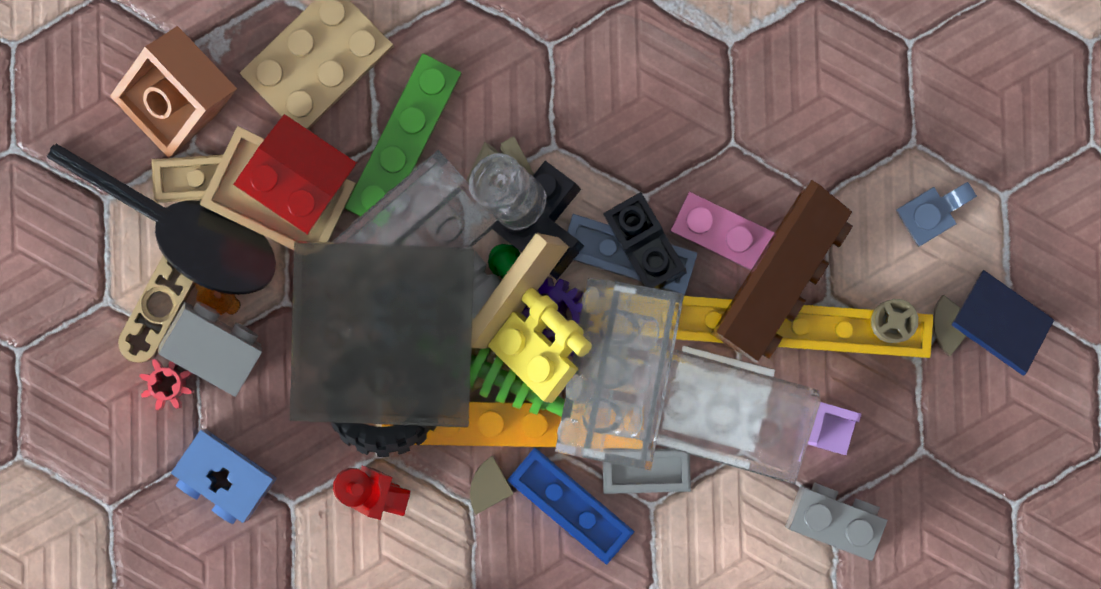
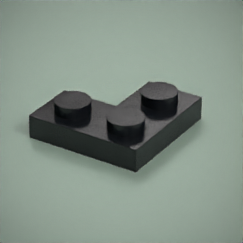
M545 160L491 226V229L521 253L537 233L559 237L569 248L550 273L553 278L558 280L584 247L579 240L555 223L580 192L581 188Z

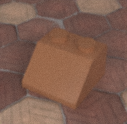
M176 26L144 47L110 97L168 158H171L221 111L237 88L195 43Z

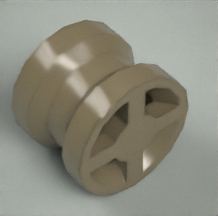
M891 299L880 303L874 309L871 316V327L873 333L880 340L886 343H900L910 339L915 334L919 317L916 309L909 302L902 299Z

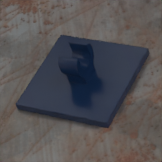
M983 270L954 319L952 326L1024 376L1037 355L1054 319Z

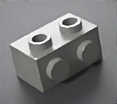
M197 301L195 306L184 302L162 339L158 354L236 397L262 353L261 344L256 341L258 335L239 323H235L232 328L217 320L220 314L204 303Z
M815 482L812 490L800 487L785 527L791 531L872 561L888 521L877 516L880 507L856 498L852 506L836 500L838 491Z

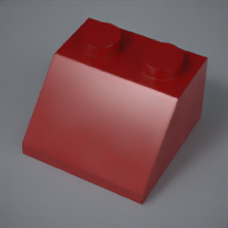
M284 114L257 148L233 185L309 235L357 162Z

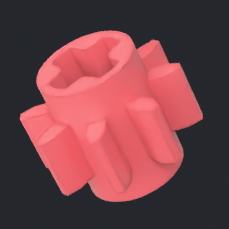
M158 359L152 360L155 371L151 375L140 374L139 376L142 380L148 381V389L141 394V397H155L157 399L155 404L156 410H162L166 400H170L176 409L182 408L179 397L183 393L194 394L192 388L186 387V378H189L193 373L189 371L180 372L177 370L178 365L171 361L168 368H165ZM163 373L166 377L175 376L177 383L171 386L172 395L168 391L160 392L157 385L163 382L161 377Z

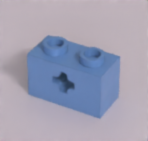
M202 429L198 432L171 472L172 475L179 479L176 486L196 500L200 495H203L215 504L212 511L231 524H234L237 519L242 523L247 522L277 479V477L207 429ZM227 469L230 472L227 479L232 485L231 487L225 486L217 490L214 487L217 479L212 476V473Z

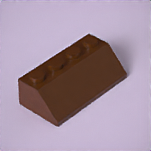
M813 180L807 183L802 188L711 335L753 362H758L762 356L770 359L783 338L777 334L780 326L785 319L793 322L806 302V299L800 296L809 281L816 285L826 271L829 262L823 258L832 244L839 248L851 231L853 225L848 223L847 220L852 211L820 184Z

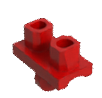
M363 465L361 470L357 468L342 470L333 482V492L340 503L355 509L367 517L381 520L383 511L404 516L411 491L392 483L393 477Z

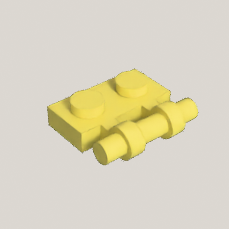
M530 288L522 296V301L530 308V316L526 318L522 313L512 312L488 344V347L544 402L553 403L578 370L567 357L572 351L579 357L585 356L591 350L592 344L583 336L584 330L574 320L568 321L557 311L558 305L548 295L542 296L534 288ZM546 326L556 333L553 343L542 333Z

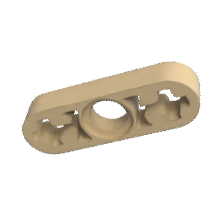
M164 255L119 337L120 352L126 359L132 362H148L158 354L162 339L196 284L180 274L175 282V285L183 286L180 295L168 286L159 285L158 282L162 276L167 281H170L175 272V268L170 265ZM157 292L167 293L172 300V309L164 317L154 316L148 307L149 299ZM142 314L149 322L161 324L162 328L159 333L151 328L145 340L151 344L148 351L140 350L135 355L132 352L134 345L129 342V338L131 335L139 336L142 334L146 324L138 323V319Z

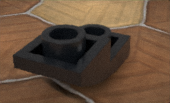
M641 192L603 213L649 295L687 274L686 268Z

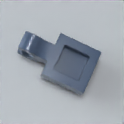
M969 182L962 184L943 197H940L935 187L896 209V212L916 245L920 247L956 225L957 223L950 212L976 198L977 195Z

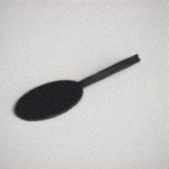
M57 143L50 148V152L47 155L48 159L155 221V237L159 249L167 261L191 281L213 291L234 295L257 292L271 282L275 273L276 261L272 247L263 235L201 206V201H182L165 208Z

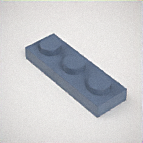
M576 214L572 215L567 232L584 245L574 261L641 281L608 224ZM672 245L686 268L687 274L664 286L663 289L685 295L698 253Z

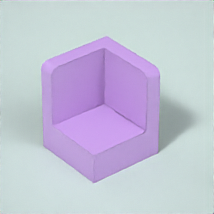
M814 401L803 443L847 455L856 422L860 421L861 413Z

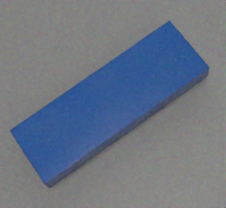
M536 447L533 448L507 479L511 485L606 565L635 532Z

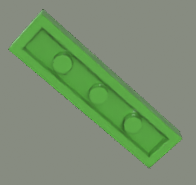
M422 53L345 206L346 210L385 229L462 75L461 72Z

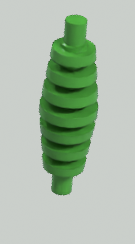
M423 332L416 347L434 355L433 358L436 359L435 366L442 370L446 362L452 364L449 375L456 380L462 369L469 372L464 385L470 389L473 388L478 377L485 380L479 395L487 398L493 386L496 385L500 387L495 400L504 404L509 392L517 395L512 407L521 409L524 401L527 400L533 403L529 410L530 413L537 415L540 409L543 411L546 409L563 418L570 401L558 396L553 403L544 402L511 369L509 372L503 370L504 362L498 356H496L493 364L487 362L486 360L491 351L490 348L480 349L476 357L470 354L472 348L466 342H464L461 349L455 347L457 336L449 334L447 339L442 338L441 340L426 332Z

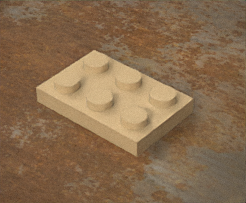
M314 0L240 74L281 117L285 114L309 130L394 45L350 0Z
M237 126L200 205L319 262L357 183L349 179L345 180L310 234L307 235L233 185L257 148L264 141V138Z

